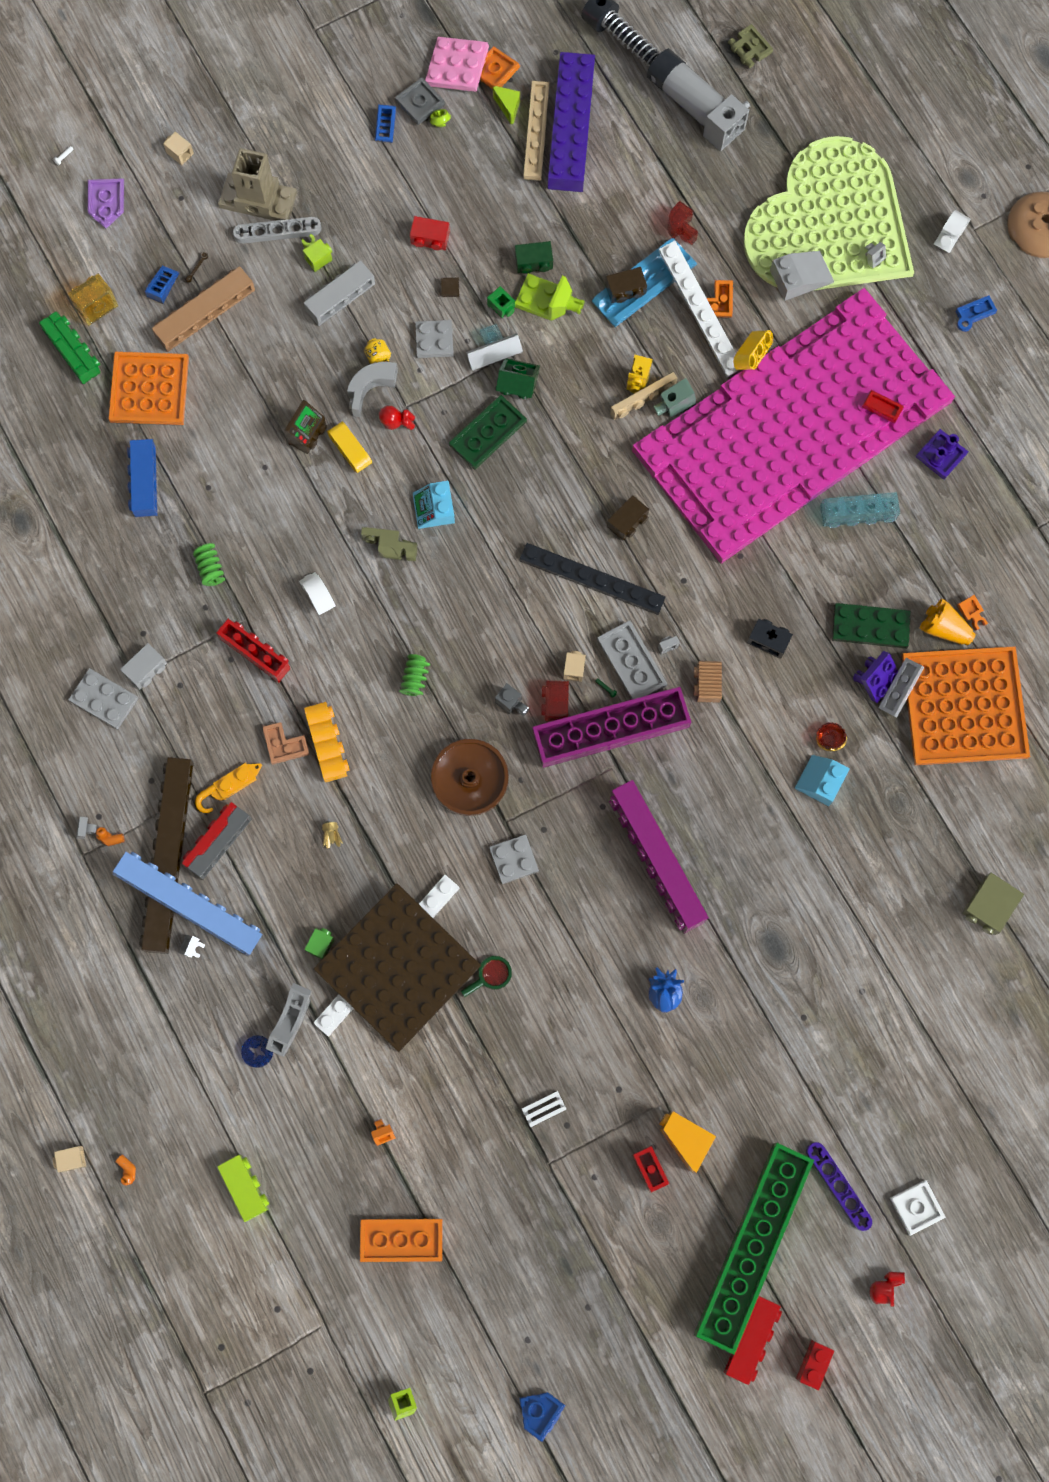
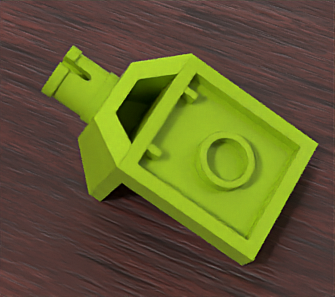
M528 273L515 302V308L552 321L565 315L567 310L580 315L585 300L572 296V289L566 276L562 275L559 284Z

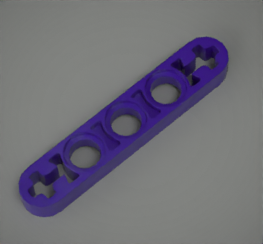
M818 1142L809 1144L806 1149L807 1156L814 1160V1167L853 1226L860 1231L869 1230L872 1226L870 1214L826 1148ZM813 1146L815 1148L821 1149V1151H819V1155L821 1156V1158H824L825 1156L827 1157V1159L821 1161L819 1165L816 1163V1161L820 1160L818 1156H812L811 1154L813 1152ZM825 1163H829L833 1167L830 1175H826L822 1171ZM838 1180L844 1183V1190L840 1193L834 1189V1183ZM848 1198H853L856 1201V1207L853 1210L846 1208L845 1202ZM860 1208L862 1212H858L859 1215L862 1218H867V1220L865 1221V1227L863 1225H858V1222L860 1220L857 1215H854L853 1217L851 1215L853 1213H856Z

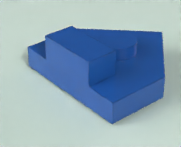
M548 1392L519 1398L524 1429L541 1442L551 1432L566 1406Z

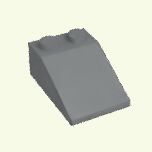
M820 251L792 253L772 261L770 272L784 301L834 283Z

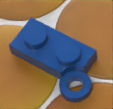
M989 295L956 309L955 312L959 317L958 329L967 332L971 329L972 323L996 314L997 309ZM962 322H966L968 326L964 327Z

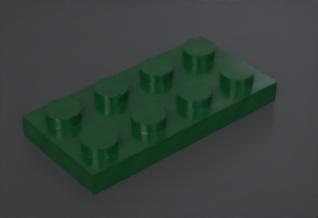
M500 395L449 442V446L476 470L527 422V418Z
M835 603L832 641L907 649L909 647L911 611Z

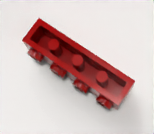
M228 618L216 632L221 641L278 683L291 669L288 663L289 660L282 654L277 655L273 652L274 649L267 643L262 644L258 641L259 638L255 634L246 632L244 627L237 621L233 622Z

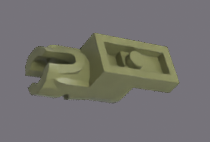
M362 527L361 536L363 541L370 544L379 542V556L401 560L405 554L407 561H416L417 542L404 539L400 541V532L396 530Z

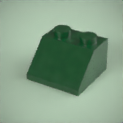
M505 358L499 369L496 391L503 395H518L522 399L532 398L540 365Z

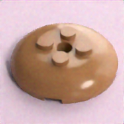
M1043 191L1033 192L1020 198L1013 205L1007 221L1011 239L1015 240L1023 252L1039 258H1049V192Z

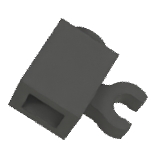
M508 683L495 697V704L508 714H511L515 709L522 716H525L529 711V707L521 702L522 694Z

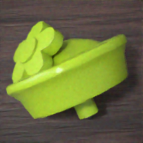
M445 109L436 110L430 116V123L435 125V127H445L446 124L444 123L450 120L451 115Z

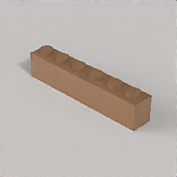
M240 266L231 270L227 276L215 281L207 290H202L197 297L188 300L180 309L172 311L163 321H158L152 328L155 337L166 351L169 352L254 292L253 281Z

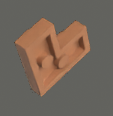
M281 722L263 727L272 765L310 755L305 735L286 740Z

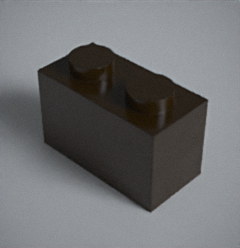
M641 267L606 276L605 286L611 303H623L627 299L641 298L647 292V283Z
M632 495L608 520L607 528L622 541L627 537L631 538L635 534L638 525L645 524L649 519V508Z

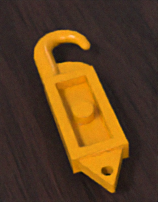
M244 763L223 776L196 796V808L202 813L212 812L213 808L205 809L202 807L201 802L203 799L212 795L216 800H226L256 781V776L262 764Z

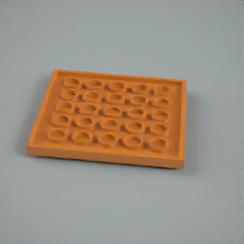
M1016 646L902 654V664L905 658H908L924 666L922 673L907 698L914 766L1028 759L1030 757Z

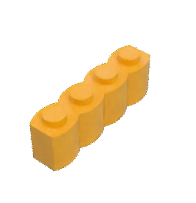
M327 702L305 707L306 718L325 783L347 777L346 771L350 769L347 759L343 760L341 755L345 751L342 741H337L336 735H339L337 724L332 723L331 718L335 717L332 706H328Z

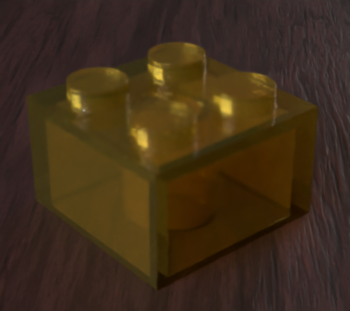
M99 273L89 277L86 282L74 287L68 293L76 311L88 326L118 307L111 288Z

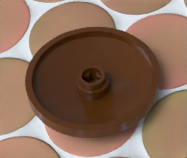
M463 739L445 747L435 759L431 771L432 788L439 802L451 812L463 816H476L490 811L499 804L508 787V768L503 756L489 743L477 739ZM472 777V782H468L467 778Z

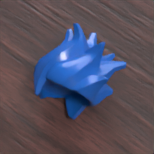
M657 967L655 968L657 976L649 978V1000L656 1009L667 1013L676 1009L681 1003L683 996L681 983H684V980H676L677 969L673 970L670 974L669 970H667L666 974H664Z

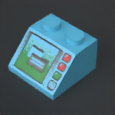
M449 481L430 483L412 493L418 529L455 523Z

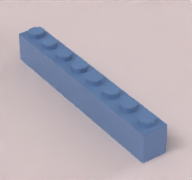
M125 852L113 870L114 876L246 956L251 954L263 935L259 933L260 929L252 924L248 926L242 922L243 919L236 914L231 916L226 913L227 909L218 903L213 905L208 902L210 899L201 893L197 895L192 892V888L185 883L180 885L175 882L176 878L166 872L162 874L157 871L159 868L150 862L147 864L142 862L138 854Z

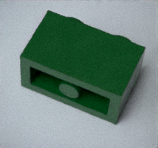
M551 241L515 245L517 273L528 274L534 271L546 272L552 270L553 254Z

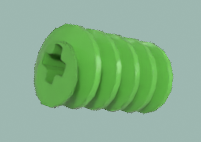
M213 543L202 545L193 552L195 563L198 565L197 569L200 571L199 576L202 578L201 582L205 586H215L225 581V578H220L224 572L221 570L217 571L222 566L221 564H215L220 559L219 557H213L217 555V551L212 550L215 548Z
M409 654V660L406 662L407 668L404 669L406 675L402 677L404 682L401 683L402 689L399 692L408 696L423 695L419 688H425V685L420 682L427 681V678L422 676V674H428L429 671L424 669V667H429L430 663L426 662V658L423 656Z

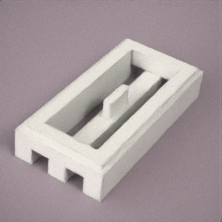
M558 1091L522 1108L530 1127L566 1110ZM554 1097L557 1098V1101L528 1114V1110ZM558 1104L561 1108L532 1122V1117Z

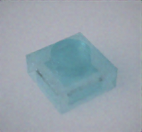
M497 324L480 330V335L485 345L503 338Z

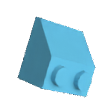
M812 755L795 789L830 806L850 768L833 759Z

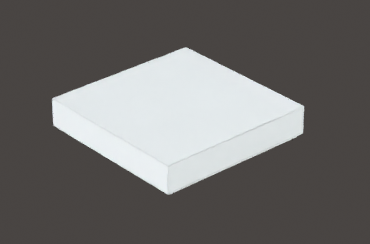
M926 1180L890 1197L909 1236L946 1218Z

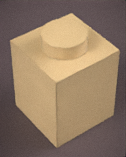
M177 132L168 136L163 143L166 153L180 165H183L194 154L191 144Z
M578 651L567 653L563 679L582 682L586 655H582Z
M82 1146L54 1152L53 1166L58 1172L86 1167Z

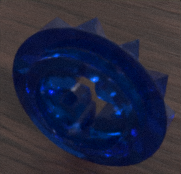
M257 1035L248 1038L244 1042L241 1055L247 1065L260 1068L270 1062L273 1052L266 1049L268 1039ZM261 1044V1051L265 1056L258 1055L255 1058V1053L250 1048L257 1049Z

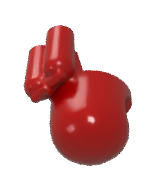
M387 405L379 412L380 422L389 430L397 429L400 425L405 426L409 430L415 428V424L412 422L415 420V416L407 409L400 412L394 406Z
M888 1272L884 1276L887 1281H875L872 1283L869 1293L873 1303L890 1304L891 1307H894V1287L905 1284V1272Z

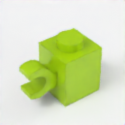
M310 234V243L302 239V245L305 248L303 255L306 262L316 272L332 261V249L327 243L324 244L321 239L316 241L315 237Z

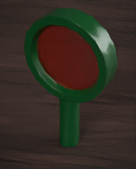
M500 956L486 958L479 968L480 979L461 990L463 996L467 997L483 985L491 990L504 988L512 977V969L509 962Z

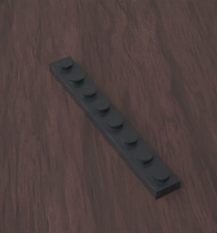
M526 543L520 557V562L656 615H659L666 596L529 543Z

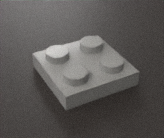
M452 320L416 322L417 358L454 357Z
M526 835L489 847L502 884L539 872Z

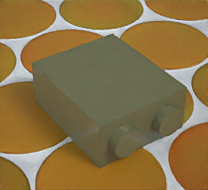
M990 872L985 876L962 914L966 916L965 918L969 922L982 926V930L987 934L997 935L1004 928L1024 894Z

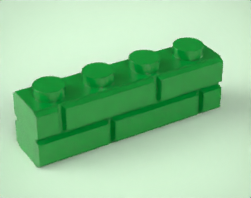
M55 311L48 318L46 317L39 322L44 333L82 384L87 383L91 378L100 374L99 361L95 356L91 357L89 355L90 349L85 342L80 343L78 340L80 336L74 328L71 330L68 327L70 323L65 315L60 316Z

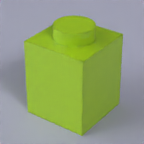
M411 1388L390 1394L388 1403L394 1421L415 1413L417 1406Z

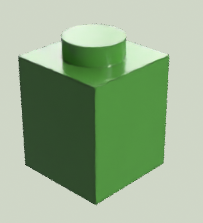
M315 928L304 950L323 959L335 940L331 936L332 932L321 928V930Z

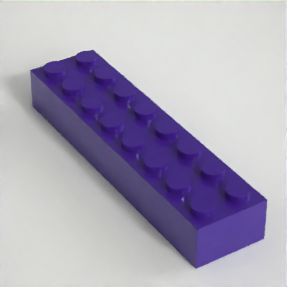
M560 52L548 175V189L583 192L595 55Z

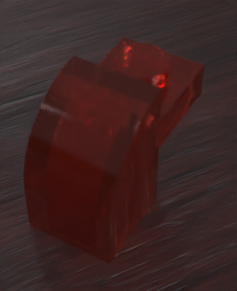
M681 201L670 211L667 225L668 233L671 238L675 239L679 235L684 242L693 245L697 241L698 231L689 225L694 211Z

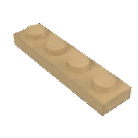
M673 372L611 407L610 415L614 420L623 418L628 415L629 411L640 409L645 402L656 400L662 392L676 384L677 376Z

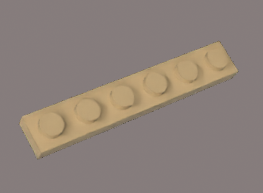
M532 81L524 179L541 180L550 82Z

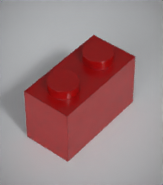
M414 216L410 232L411 244L416 247L424 246L434 250H446L450 234V223Z
M652 1146L632 1155L649 1193L669 1184Z
M811 1340L796 1380L819 1391L834 1350Z

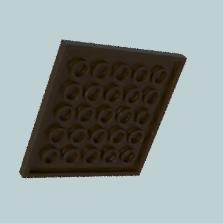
M396 883L313 969L384 1039L400 1052L480 968L481 964Z

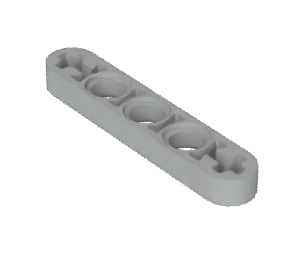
M316 217L240 224L233 229V235L235 240L242 244L308 237L310 234L316 236L321 232V223ZM311 224H315V229H311ZM293 225L300 226V229L296 232L290 230ZM275 227L282 228V231L278 234L272 232ZM263 229L264 233L258 236L255 234V231ZM243 231L244 234L242 237H240V232Z

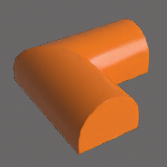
M715 280L714 298H706L717 318H732L733 280Z

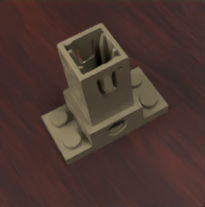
M239 148L232 173L227 175L218 205L221 209L274 221L290 219L297 189L279 185L278 177L272 176L267 154Z

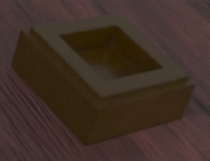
M459 277L441 278V297H459Z

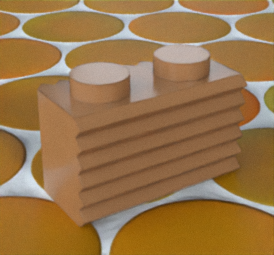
M699 661L697 667L694 666V678H697V685H694V696H697V702L719 703L722 699V662Z

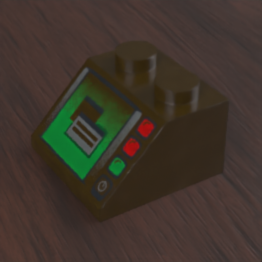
M303 400L285 428L288 444L308 454L310 450L316 447L319 435H323L327 428L325 417L307 401Z

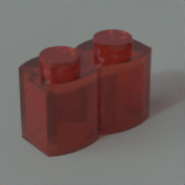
M546 681V686H542V697H546L545 704L541 705V715L545 716V721L567 718L569 681Z

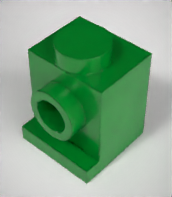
M500 286L487 297V306L491 307L501 318L504 316L510 317L515 311V300Z

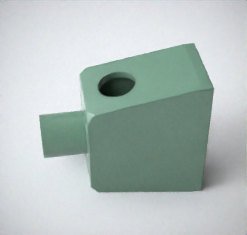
M687 378L660 394L662 402L654 405L653 408L658 416L667 411L669 416L673 417L695 406V392Z

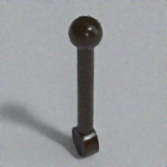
M207 252L201 253L200 260L190 275L185 277L187 283L192 282V277L201 263L208 259Z

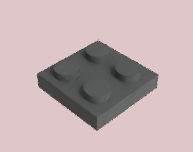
M420 78L395 97L396 103L417 125L430 117L434 111L439 110L445 105V101L423 78Z

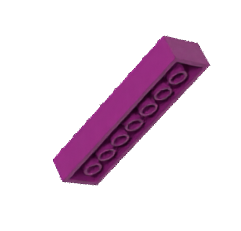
M681 687L537 725L532 728V733L542 767L545 768L687 729L692 722Z
M631 780L612 790L609 804L613 811L617 810L620 816L618 820L622 828L626 827L628 830V839L632 845H636L640 861H645L648 867L646 869L650 879L654 878L657 883L655 888L660 896H664L668 912L674 914L676 918L674 923L678 930H682L685 934L704 924L709 917L634 781Z

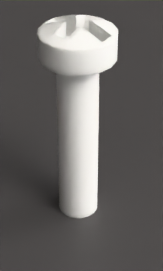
M70 146L58 158L55 157L53 159L54 162L60 165L61 161L74 149Z

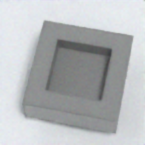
M671 636L663 638L658 646L660 654L662 655L678 648L680 644L678 637L671 638Z

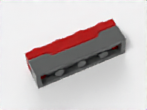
M232 802L229 805L226 804L221 809L219 818L217 820L214 819L209 824V830L206 834L201 835L196 840V846L193 850L187 851L183 856L184 861L182 864L202 880H204L252 820L247 813Z

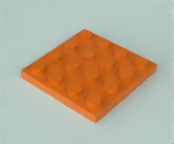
M115 352L109 409L110 423L184 425L189 364L188 354Z

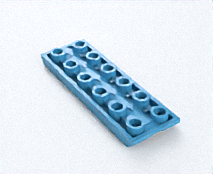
M674 238L668 240L632 268H642L647 283V292L644 296L627 299L623 303H611L605 288L593 298L592 303L614 327L618 326L675 282L659 253L660 248L676 241ZM676 241L690 269H692L697 263Z

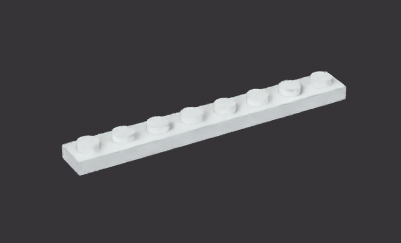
M676 241L660 248L659 253L726 377L728 378L742 371L735 369L733 360L736 352Z

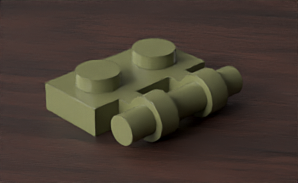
M752 24L738 33L737 38L739 40L737 42L734 38L728 41L731 50L737 53L741 58L740 61L749 68H752L755 64L752 58L755 57L759 62L773 52V48ZM745 46L749 51L746 53L742 47Z

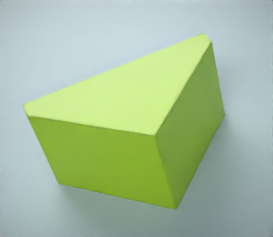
M498 86L493 87L495 102L509 123L513 124L520 103V91Z

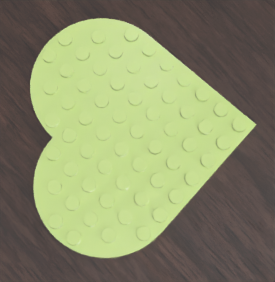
M827 137L810 143L807 148L800 151L790 166L786 180V192L773 195L760 206L758 205L751 214L745 228L744 250L749 264L763 280L775 287L777 285L770 272L774 259L792 253L812 251L821 252L834 280V283L816 290L913 277L914 275L890 168L884 158L881 159L875 153L874 148L864 142L861 144L853 141V138ZM881 242L886 247V258L876 267L872 268L868 265V258L865 255L868 250L865 247L869 243L876 246Z

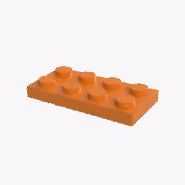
M361 1219L360 1262L442 1261L443 1219Z

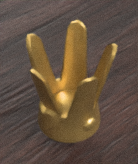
M328 819V823L322 825V830L324 831L323 847L326 844L328 849L330 843L333 844L334 842L340 847V842L342 844L343 842L338 833L337 822H330V819Z

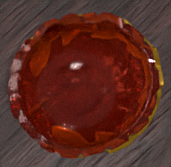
M828 722L818 729L816 740L821 749L837 751L845 746L847 735L842 726L837 723Z

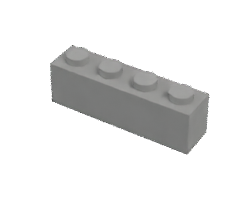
M361 260L358 263L352 264L346 272L337 275L328 285L322 286L315 295H310L304 302L305 311L318 326L322 325L374 286V275Z

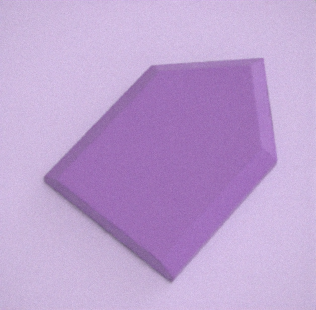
M124 178L88 180V214L106 229L124 213Z

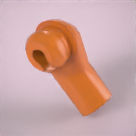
M104 827L96 830L97 839L106 846L125 842L123 833L112 835Z
M122 1154L115 1162L123 1169L121 1183L127 1186L135 1180L136 1167Z

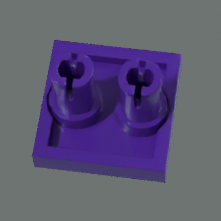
M939 429L916 455V458L945 480L969 451L958 443L959 437L956 434L947 435Z
M883 651L877 659L872 656L868 657L869 660L865 661V667L869 669L865 673L858 670L857 674L855 673L853 676V680L864 685L870 699L876 703L886 695L898 673L890 653Z

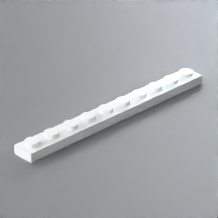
M444 875L419 905L434 918L460 887ZM338 994L315 1020L314 1024L329 1037L354 1008Z

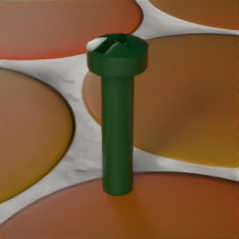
M596 679L595 682L606 690L611 698L616 696V690L613 691L600 679Z

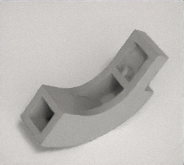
M373 363L365 366L354 375L347 390L350 399L349 409H352L353 416H361L363 399L370 389L377 386L395 388L398 373L397 363Z
M293 983L281 1017L269 1036L266 1046L267 1050L283 1057L285 1056L307 1012L311 1000V990Z

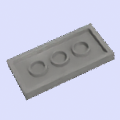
M630 620L597 637L598 643L632 700L651 695L668 685Z

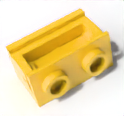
M634 355L631 373L629 372L626 390H630L631 393L635 394L646 388L652 359Z

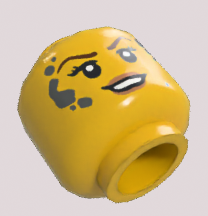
M373 338L367 342L364 353L370 364L389 362L391 352L384 340Z

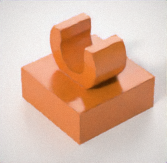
M382 1119L374 1122L377 1130L372 1131L371 1134L377 1146L396 1139L390 1124L385 1126Z

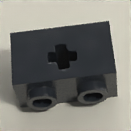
M758 618L747 644L781 659L793 634L784 627L772 625L773 623L767 619L761 620ZM769 634L773 636L772 640L768 639Z

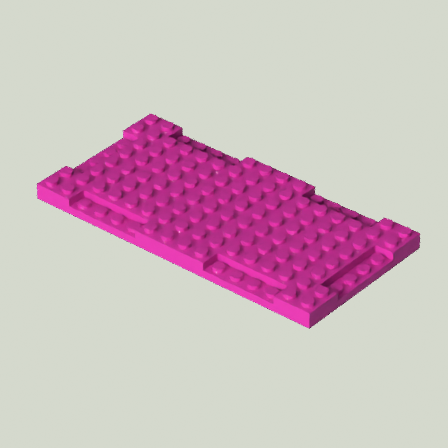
M865 288L836 306L833 312L783 346H778L767 353L755 369L742 370L723 383L720 389L667 425L660 426L633 445L632 452L721 564L954 400L955 395L933 369L929 371L885 318L887 314ZM871 390L904 406L895 424L862 408Z

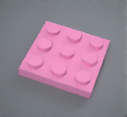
M438 37L425 81L431 87L476 92L489 48L488 42Z

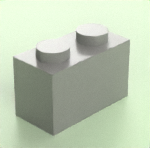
M147 643L120 670L140 690L142 687L148 686L152 678L165 669L167 662Z

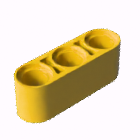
M770 330L752 331L734 356L733 364L736 370H753L758 366L773 343V333Z
M343 421L327 431L332 442L356 473L372 464V460Z

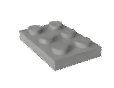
M89 668L68 700L118 730L139 698Z

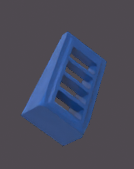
M378 104L375 141L393 143L396 106ZM382 114H391V117L382 116ZM381 120L391 121V124L381 123ZM380 126L390 127V130L380 129ZM380 133H386V134H390V136H389V137H383V136H379V134H380Z
M162 265L146 288V296L163 304L179 272ZM164 272L169 273L172 276L168 277L164 275Z

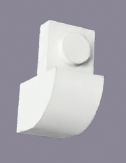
M955 210L945 223L934 244L950 253L971 219Z
M315 572L306 575L299 581L319 615L335 607L326 586Z

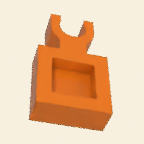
M975 595L957 604L966 621L972 620V626L975 631L980 629L977 625L978 621H981L983 626L988 624L985 618L979 614L984 610Z

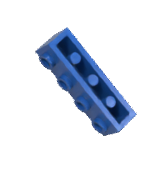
M153 439L130 440V447H127V455L130 458V465L127 468L128 475L131 476V482H128V491L131 493V500H128L129 511H132L135 517L158 516L156 446Z

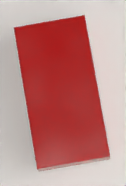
M871 390L862 408L895 424L904 406Z

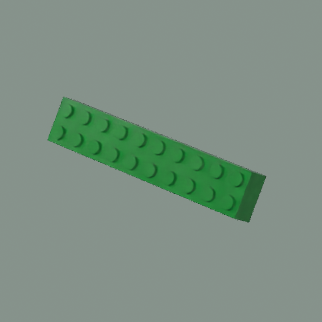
M773 1143L694 1332L696 1337L735 1355L813 1165V1159L779 1143Z

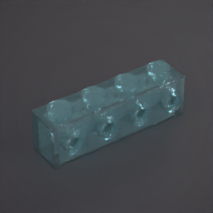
M897 492L823 499L820 505L823 526H829L830 528H836L845 524L848 526H855L859 523L870 525L875 524L877 521L890 523L897 520L900 515Z

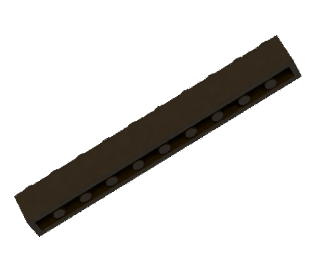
M168 757L167 763L163 765L165 780L161 782L160 792L163 795L162 800L158 802L160 817L155 823L157 838L153 840L155 854L154 858H151L150 863L156 865L159 868L157 871L162 874L166 872L176 878L174 881L178 883L194 763L191 759ZM146 896L145 908H147V913L142 919L144 935L140 936L139 946L142 947L141 950L144 952L169 954L174 911Z

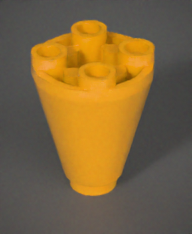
M942 598L935 606L931 605L927 609L926 614L928 616L919 627V629L927 634L961 645L965 644L966 646L974 640L976 635L958 612Z

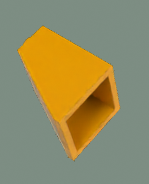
M675 1112L664 1114L659 1123L662 1126L660 1129L661 1133L687 1169L692 1173H697L716 1136Z

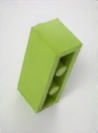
M238 1155L217 1166L244 1222H248L269 1210L267 1207L270 1204L265 1193L261 1194L258 1188L261 1186L256 1175L252 1176L249 1170L251 1164L247 1157L243 1158L242 1155Z

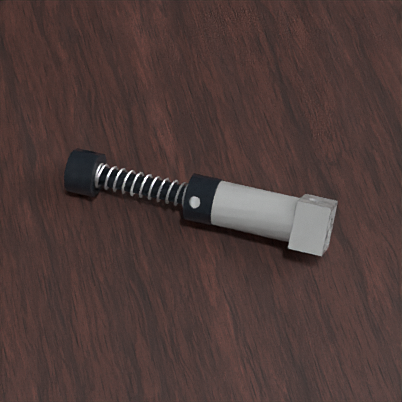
M588 0L582 10V19L597 32H602L608 27V32L612 31L613 36H618L617 40H622L623 45L627 44V49L631 48L632 53L636 52L637 58L641 57L642 62L646 61L647 66H650L647 78L705 127L703 136L720 152L745 130L749 114L748 108L750 107L748 101L741 103L732 94L725 99L671 49L668 48L658 52L657 48H653L651 43L648 44L647 39H643V35H638L637 30L633 31V27L628 26V22H624L623 18L619 17V4L614 0Z

